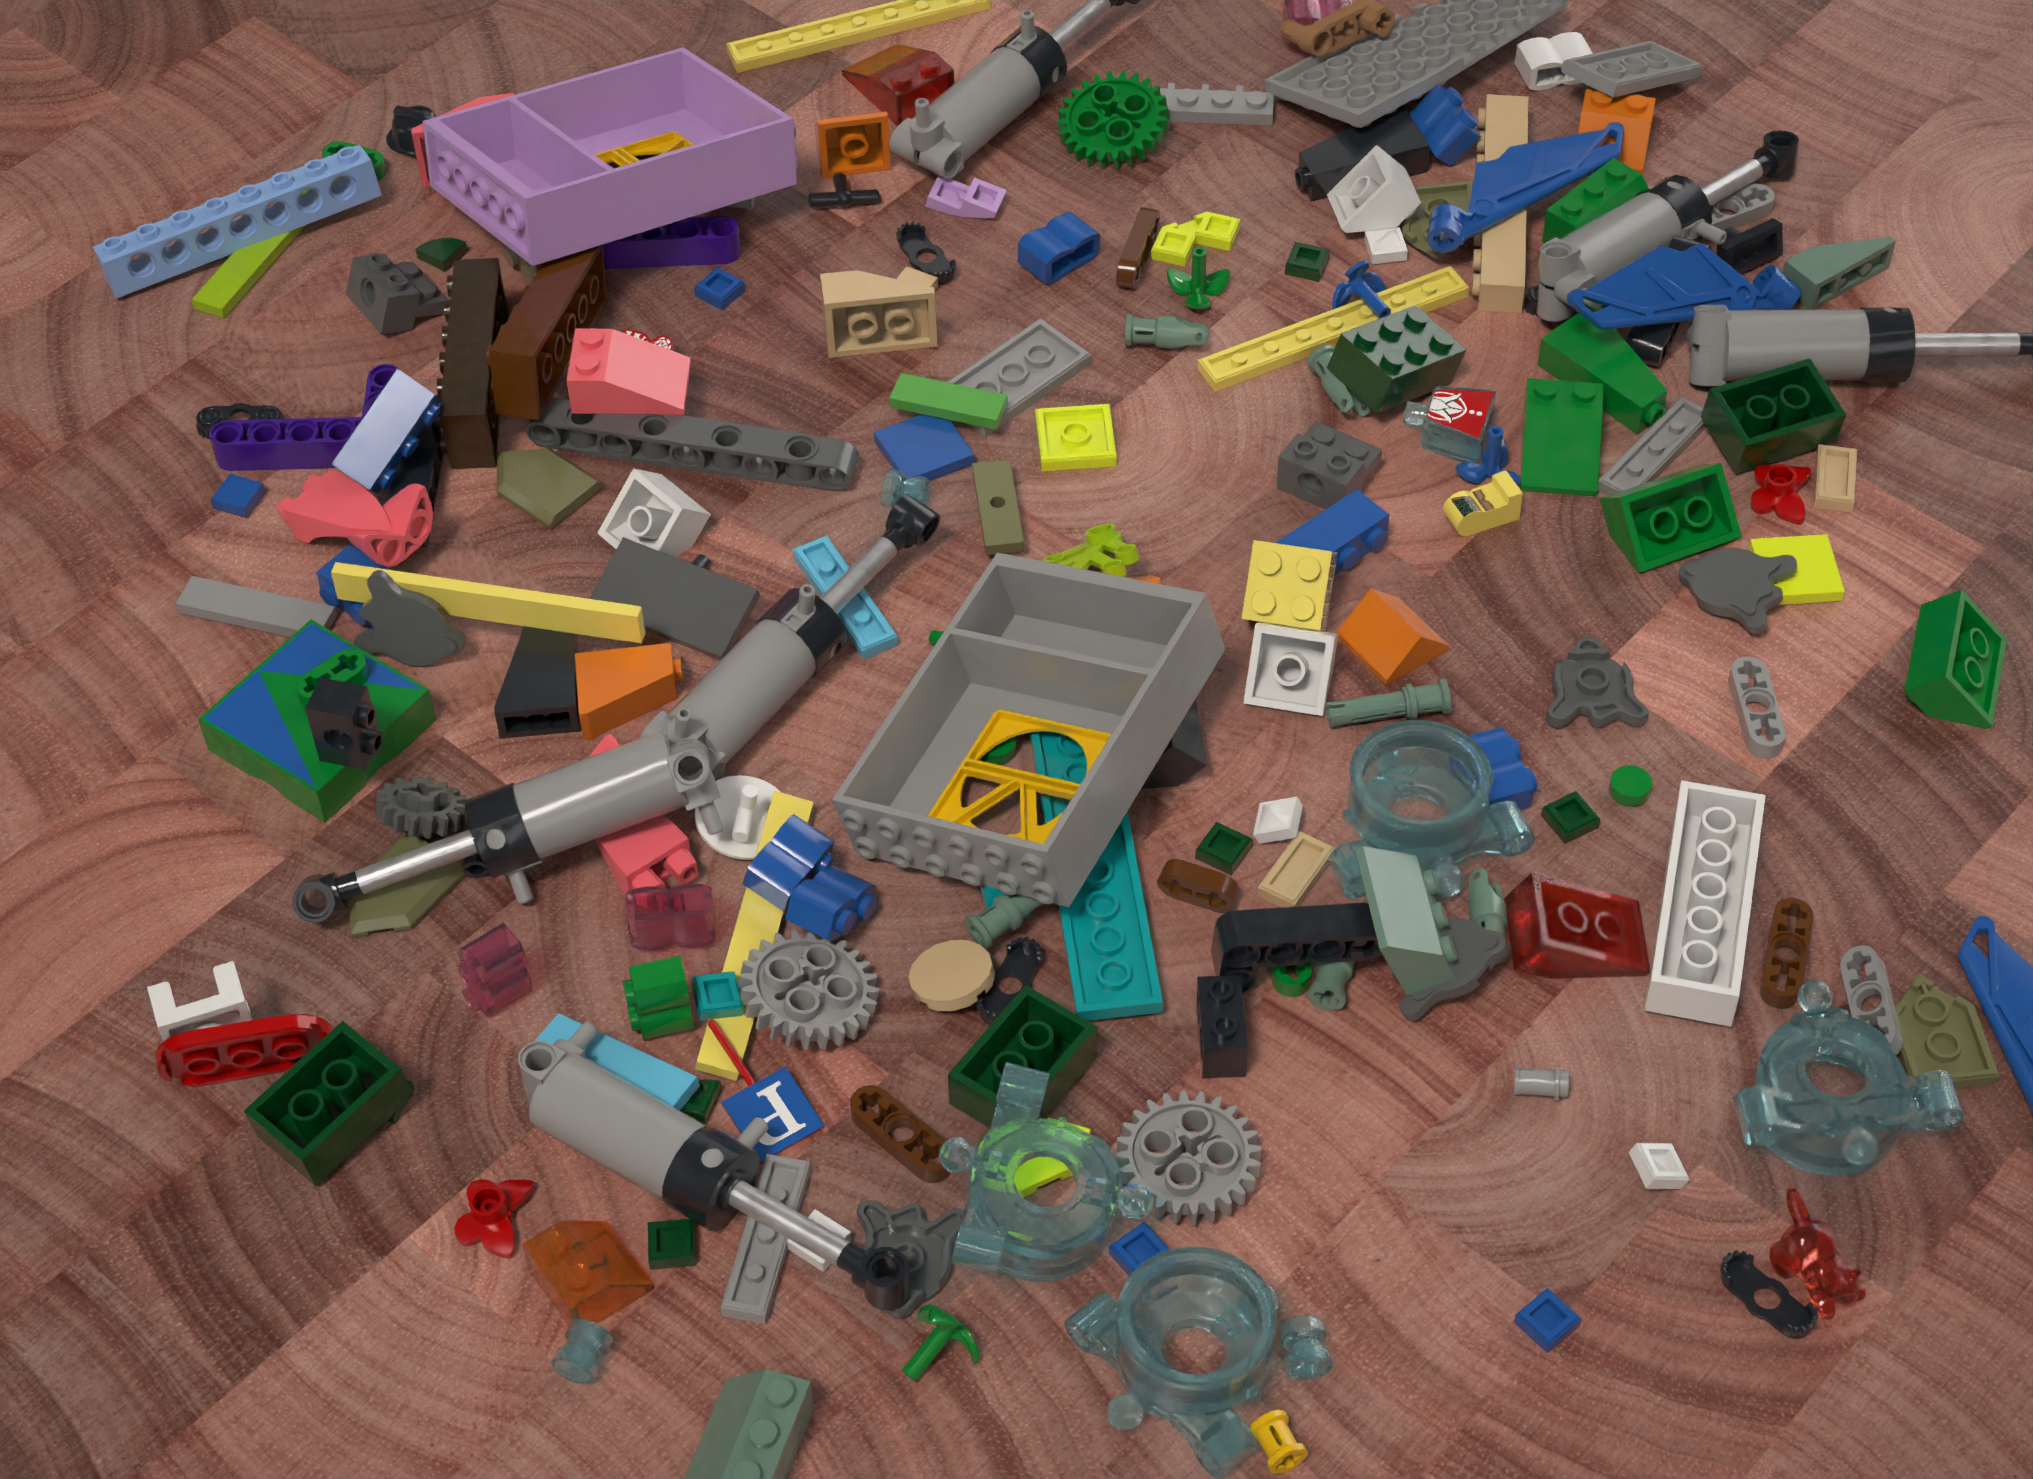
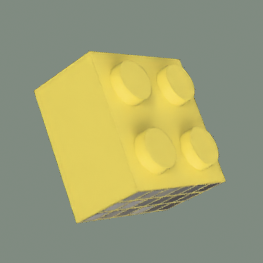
M1253 540L1242 619L1325 631L1337 552Z

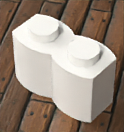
M1566 32L1550 39L1537 37L1517 44L1514 64L1528 88L1540 91L1553 88L1559 84L1574 85L1582 83L1561 72L1563 61L1593 53L1582 34Z

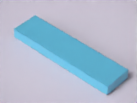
M827 535L792 549L793 559L810 584L815 588L819 597L849 569V566ZM864 588L837 614L846 630V636L863 660L898 646L897 634Z
M558 1013L535 1041H545L554 1044L558 1039L568 1041L583 1024ZM599 1031L584 1049L585 1056L589 1060L679 1111L700 1086L697 1076Z

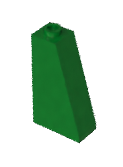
M1587 306V308L1590 309L1592 312L1597 311V310H1595V309H1593V308ZM1578 312L1541 338L1537 365L1560 381L1602 383L1603 411L1638 435L1664 416L1667 389L1615 328L1598 329Z

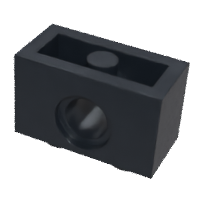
M321 677L305 707L319 761L366 770L373 755L376 756L380 752L383 742V735L378 730L375 718L376 707L371 702L368 687Z

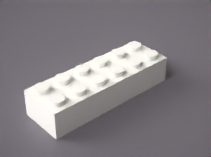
M1681 780L1674 811L1644 1011L1732 1026L1740 994L1766 795Z

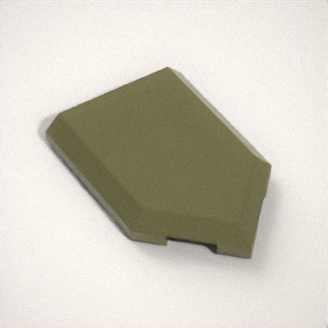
M1474 180L1414 186L1421 204L1410 218L1404 219L1402 222L1404 240L1435 259L1443 256L1445 253L1433 250L1427 242L1431 213L1435 207L1441 204H1451L1468 212Z
M551 448L497 452V494L549 529L555 527L605 487L604 482Z
M405 832L371 865L428 845L429 843L416 837V835L409 837L408 832ZM455 861L350 899L351 938L369 936L370 931L393 928L394 932L412 929L466 876L464 867L459 861Z
M1918 974L1911 983L1909 990L1895 1004L1903 1037L1900 1055L1912 1090L1918 1093L1989 1086L1998 1081L2000 1076L1974 1004L1960 996L1954 998L1934 987L1935 982Z

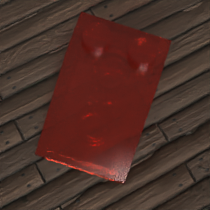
M895 44L842 69V76L881 112L887 111L888 118L896 126L905 119H913L916 116L915 101L917 99L925 98L931 104L955 84L954 69L936 52L901 44Z
M1531 872L1504 898L1514 970L1548 979L1647 976L1650 973L1639 900Z

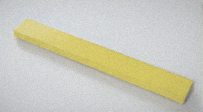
M897 0L726 44L727 53L737 73L988 10L990 9V0Z
M1451 266L1376 294L1391 309L1390 315L1415 305L1427 313L1469 297L1470 287ZM1360 299L1198 359L1197 369L1213 390L1217 392L1307 358L1315 349L1323 345L1336 347L1341 333L1373 322L1379 318Z
M335 562L331 571L337 598L341 600L366 603L372 599V594L367 586V579L374 571L382 570L402 588L433 598L441 605L438 610L444 615L642 643L645 636L643 613L640 606Z
M774 791L755 857L772 840L791 815L795 814L808 823L813 802ZM747 887L722 973L735 971L737 983L739 982L743 961H748L750 950H759L760 942L763 939L773 944L775 933H778L783 915L782 910ZM743 1005L742 1016L713 1019L717 1022L742 1061L754 1017L746 1018L745 1016L747 1005ZM707 1023L695 1070L737 1081L738 1070Z

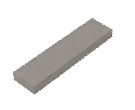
M1681 396L1665 412L1664 416L1659 418L1598 480V491L1609 496L1657 479L1706 428L1705 423L1700 417L1703 407Z
M191 576L175 603L178 613L287 637L293 636L311 619L330 630L337 617L335 606Z
M767 1154L756 1189L799 1213L811 1172L810 1161ZM748 1216L720 1310L721 1316L766 1324L788 1251V1238Z

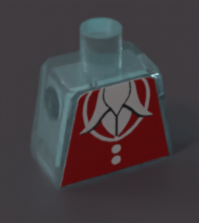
M1438 386L1434 388L1429 405L1407 402L1403 423L1422 427L1421 447L1424 450L1459 462L1478 464L1488 435V429L1493 419L1496 391Z

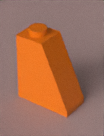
M671 643L575 653L578 708L583 739H593L677 699L676 682H683L681 658L673 659Z

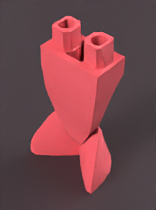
M332 469L328 470L321 477L312 475L304 482L303 492L295 499L286 497L277 504V510L282 521L290 526L295 539L310 543L319 537H347L357 549L373 562L388 568L403 562L423 544L431 532L433 521L432 505L425 486L410 484L381 506L376 497L359 482Z
M611 734L603 737L589 757L619 747L620 745ZM664 815L595 839L620 890L631 902L639 897L646 904L652 906L662 900L667 893L664 883L667 879L673 876L680 884L686 885L699 875L697 862L690 851L688 837Z

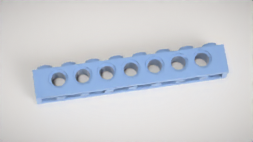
M359 144L354 147L342 148L336 154L326 158L311 160L304 166L292 171L277 173L271 179L258 184L243 186L237 192L224 197L209 199L203 205L190 210L175 212L169 218L159 222L141 225L135 231L125 235L107 238L101 244L93 246V250L105 281L117 299L230 255L236 250L287 233L382 196L372 161ZM341 177L340 180L333 183L336 178ZM309 189L305 194L300 195L304 190ZM276 202L272 207L267 208L269 204ZM243 215L240 219L233 221L237 216ZM209 228L205 233L200 234L202 230ZM176 241L173 245L166 247L168 243ZM142 254L139 258L132 260L134 256Z

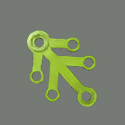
M1106 523L1088 529L1085 532L1087 539L1084 543L1060 553L1051 554L1045 557L1043 561L1085 570L1093 565L1101 569L1102 573L1124 577L1127 574L1125 566L1137 562L1140 558L1136 545L1122 542V534L1116 531L1115 524ZM1114 553L1115 559L1105 554Z

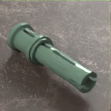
M1445 678L1438 679L1437 683L1416 687H1413L1411 683L1405 684L1403 687H1400V691L1326 702V715L1330 728L1404 715L1406 719L1413 720L1417 719L1419 714L1442 711L1443 714L1451 713V696Z
M1005 894L999 895L993 899V905L977 916L970 914L964 919V923L972 939L985 949H988L992 946L993 939L1008 929L1016 930L1023 922V917L1044 903L1018 894L1009 896Z

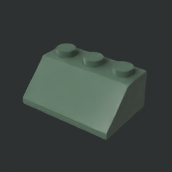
M1365 846L1355 849L1379 949L1406 995L1408 996L1456 979L1452 961L1458 960V956L1450 935H1444L1443 928L1449 926V922L1442 903H1436L1434 895L1440 893V888L1433 870L1425 871L1416 855Z
M769 1369L726 1379L684 1479H787L814 1410L811 1381Z

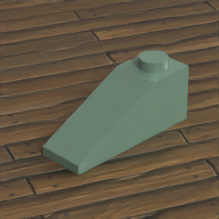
M1892 237L1812 246L1799 254L1789 257L1783 266V273L1801 288V294L1797 302L1807 310H1815L1888 269L1896 241Z

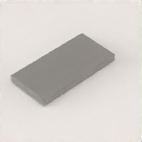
M1647 41L1566 59L1563 61L1561 72L1614 98L1698 78L1701 75L1703 66L1653 41Z
M1040 318L947 382L1006 394L1008 396V405L997 427L998 429L1092 364V354ZM967 424L983 437H987L995 431V429Z

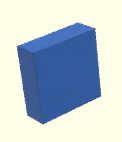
M718 267L694 287L695 297L722 311L746 291L745 281Z
M229 474L211 498L213 508L247 518L265 494L264 485L258 481Z
M1145 1222L1109 1245V1255L1136 1285H1139L1173 1261V1252Z
M1548 1288L1515 1314L1514 1323L1546 1353H1549L1574 1332L1581 1322V1317Z

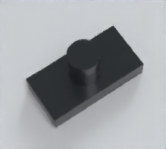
M1772 218L1744 232L1728 227L1724 230L1727 235L1725 242L1720 245L1717 244V256L1739 274H1743L1783 255V226L1781 222Z

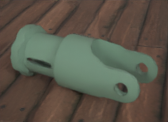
M1127 313L1125 346H1131L1133 343L1155 344L1156 348L1176 349L1186 345H1203L1208 339L1209 329L1204 323L1189 322L1177 316L1158 315L1156 319L1134 318L1133 314Z
M1323 345L1315 349L1307 359L1308 368L1312 373L1318 374L1321 379V386L1331 401L1336 403L1342 412L1347 413L1354 407L1359 415L1367 416L1371 411V407L1327 369L1335 347Z
M1482 868L1476 869L1470 874L1468 879L1469 921H1473L1486 930L1498 931L1506 939L1505 929L1508 926L1507 904L1502 895V888L1495 882L1489 884L1486 870ZM1509 942V949L1507 955L1500 961H1498L1496 964L1502 963L1509 959V955L1512 952L1511 945Z
M1355 961L1315 964L1314 970L1317 976L1315 983L1309 987L1307 996L1313 1006L1321 1010L1332 1011L1339 1010L1345 1005L1347 995L1344 992L1346 981L1352 977Z

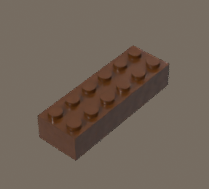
M603 244L544 262L542 266L537 268L531 284L525 287L523 297L518 305L513 306L511 316L506 324L501 325L498 337L493 344L488 346L486 352V365L491 367L492 376L489 395L491 399H494L496 415L539 420L567 373L575 329L593 328L608 303Z

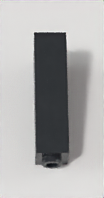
M1402 105L1395 112L1385 114L1372 121L1369 126L1362 128L1351 126L1300 152L1298 168L1295 169L1296 184L1299 189L1305 191L1311 202L1328 198L1327 194L1376 145L1406 169L1409 177L1426 173L1430 145L1404 105Z
M523 627L494 706L500 739L580 732L575 653H578V634Z

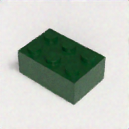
M1415 305L1341 333L1327 369L1378 414L1451 384L1466 349L1450 333L1444 331L1429 318L1426 312Z
M1809 358L1711 388L1700 417L1737 474L1760 465L1816 449L1819 444L1829 445L1835 443L1847 414Z
M1025 985L948 1073L949 1104L1021 1147L1097 1057V1026Z
M342 1021L244 1110V1113L258 1138L316 1187L413 1096V1092L402 1069Z

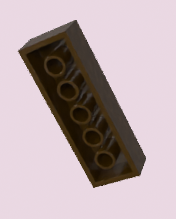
M499 259L454 260L453 275L447 276V292L451 299L445 300L444 303L445 320L448 326H442V343L446 350L439 354V366L443 378H437L436 385L437 396L443 400L438 405L441 407V411L434 422L436 428H442L443 432L440 433L441 453L448 454L451 469L496 467L500 415L495 414L494 399H491L489 395L492 376L491 367L486 365V352L488 346L495 342L501 325L506 324L509 315Z

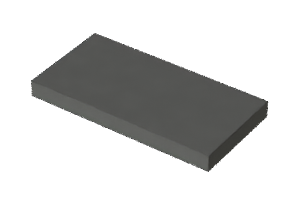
M623 537L590 599L642 607L645 631L721 660L733 648L760 597V593L753 587Z

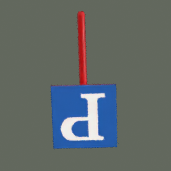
M713 1019L708 1021L709 1028L748 1085L744 1090L722 1101L721 1105L740 1134H742L754 1118H762L768 1124V1130L753 1147V1150L757 1152L760 1158V1164L765 1161L767 1154L777 1155L825 1127L786 1067L755 1082L717 1022Z

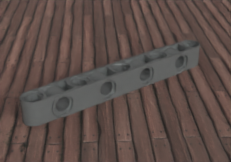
M555 397L551 398L540 419H530L526 428L528 438L533 443L543 447L605 458L833 491H841L849 486L859 457L858 450L854 445L838 439L685 415L571 413L570 400Z

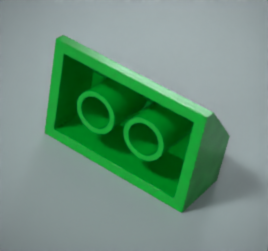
M1612 158L1546 210L1542 242L1546 243L1555 237L1560 239L1634 198L1639 192L1649 187L1643 175L1617 159Z
M1722 463L1699 464L1600 498L1609 535L1637 572H1643L1742 537Z
M1962 589L1921 604L1904 692L1909 700L1915 703L1928 717L1987 729L1993 726L2007 638Z

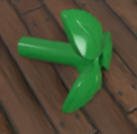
M1195 247L1192 250L1191 276L1176 269L1168 268L1167 279L1171 288L1179 295L1191 294L1185 300V305L1192 309H1207L1210 307L1211 300L1206 295H1219L1227 286L1230 278L1229 269L1219 270L1206 276L1207 250L1204 247Z
M934 1304L925 1305L919 1310L916 1320L936 1325V1327L902 1368L901 1371L906 1376L916 1382L949 1340L960 1341L968 1350L974 1365L978 1363L979 1351L974 1337L952 1314Z

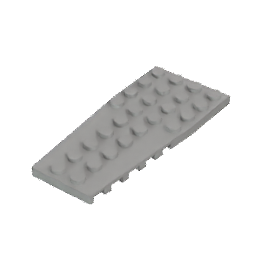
M1440 0V4L1429 7L1428 4L1422 3L1413 7L1414 16L1403 20L1402 15H1395V23L1388 35L1378 37L1369 34L1330 54L1319 57L1311 55L1265 79V90L1284 101L1296 103L1305 109L1314 110L1327 115L1329 118L1349 123L1353 127H1366L1379 117L1395 112L1398 107L1407 102L1421 98L1422 94L1432 90L1437 84L1445 85L1448 79L1567 7L1568 1Z

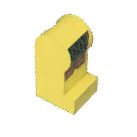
M1505 470L1492 475L1491 483L1471 489V491H1459L1450 496L1444 503L1443 513L1461 536H1469L1519 520L1523 493Z

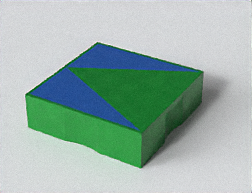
M311 619L198 720L209 751L249 776L269 783L284 798L326 823L366 786L367 782L379 768L402 753L436 721L428 688ZM345 649L358 650L365 656L369 677L363 686L368 687L371 702L376 707L375 718L378 730L383 735L381 750L378 755H373L366 770L319 761L305 708L300 703L296 684L300 677L335 653Z

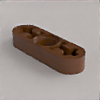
M1140 208L1119 260L1116 274L1117 286L1136 289L1158 233L1160 210Z
M1786 898L1778 902L1771 921L1760 995L1766 1004L1777 1009H1786L1794 1006L1799 999L1803 984L1813 911L1801 899ZM1788 916L1796 917L1797 923L1794 932L1786 931L1789 920ZM1781 946L1790 947L1797 952L1798 957L1791 960L1781 958L1775 949ZM1779 973L1787 975L1785 991L1777 989Z
M867 1085L853 1093L850 1099L851 1117L858 1128L920 1180L927 1183H938L950 1176L953 1170V1153L947 1141L881 1087ZM866 1104L869 1107H873L878 1104L879 1114L872 1109L863 1112V1105ZM899 1126L908 1127L914 1132L913 1136L906 1141H895L889 1136V1133ZM924 1153L931 1159H935L938 1156H940L941 1163L937 1164L936 1162L931 1161L928 1164H925Z

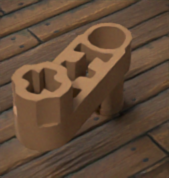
M1358 0L1315 21L1312 25L1305 26L1291 19L1286 20L1281 25L1280 33L1284 34L1280 35V37L1284 41L1297 44L1302 51L1319 57L1330 54L1369 34L1378 37L1388 35L1395 23V14L1387 7L1373 1Z

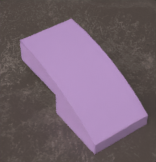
M938 175L928 195L925 207L961 217L995 218L1007 190L975 177L971 185L967 186Z

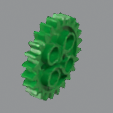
M1122 70L1118 78H1114L1113 73L1108 71L1106 79L1103 80L1099 75L1095 74L1094 83L1092 84L1082 80L1083 89L1071 88L1072 98H1063L1064 108L1058 109L1059 120H1057L1061 143L1065 144L1067 153H1074L1077 162L1086 157L1088 167H1091L1096 161H1100L1102 170L1106 168L1108 162H1113L1115 169H1119L1120 162L1124 160L1129 166H1133L1132 157L1137 156L1145 160L1144 151L1147 149L1155 152L1157 150L1155 141L1164 142L1163 132L1169 131V109L1165 95H1161L1160 87H1152L1150 78L1140 83L1139 73H1135L1128 79L1124 70Z

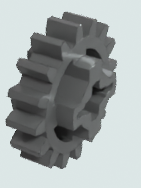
M411 776L410 781L407 782L403 779L395 778V785L385 782L383 790H377L375 817L381 818L382 826L393 825V832L395 833L405 830L408 831L409 837L416 835V837L429 839L432 833H437L444 837L447 836V829L457 832L459 824H464L466 797L460 796L458 788L448 789L447 782L435 784L433 783V778L430 777L426 779L425 777Z

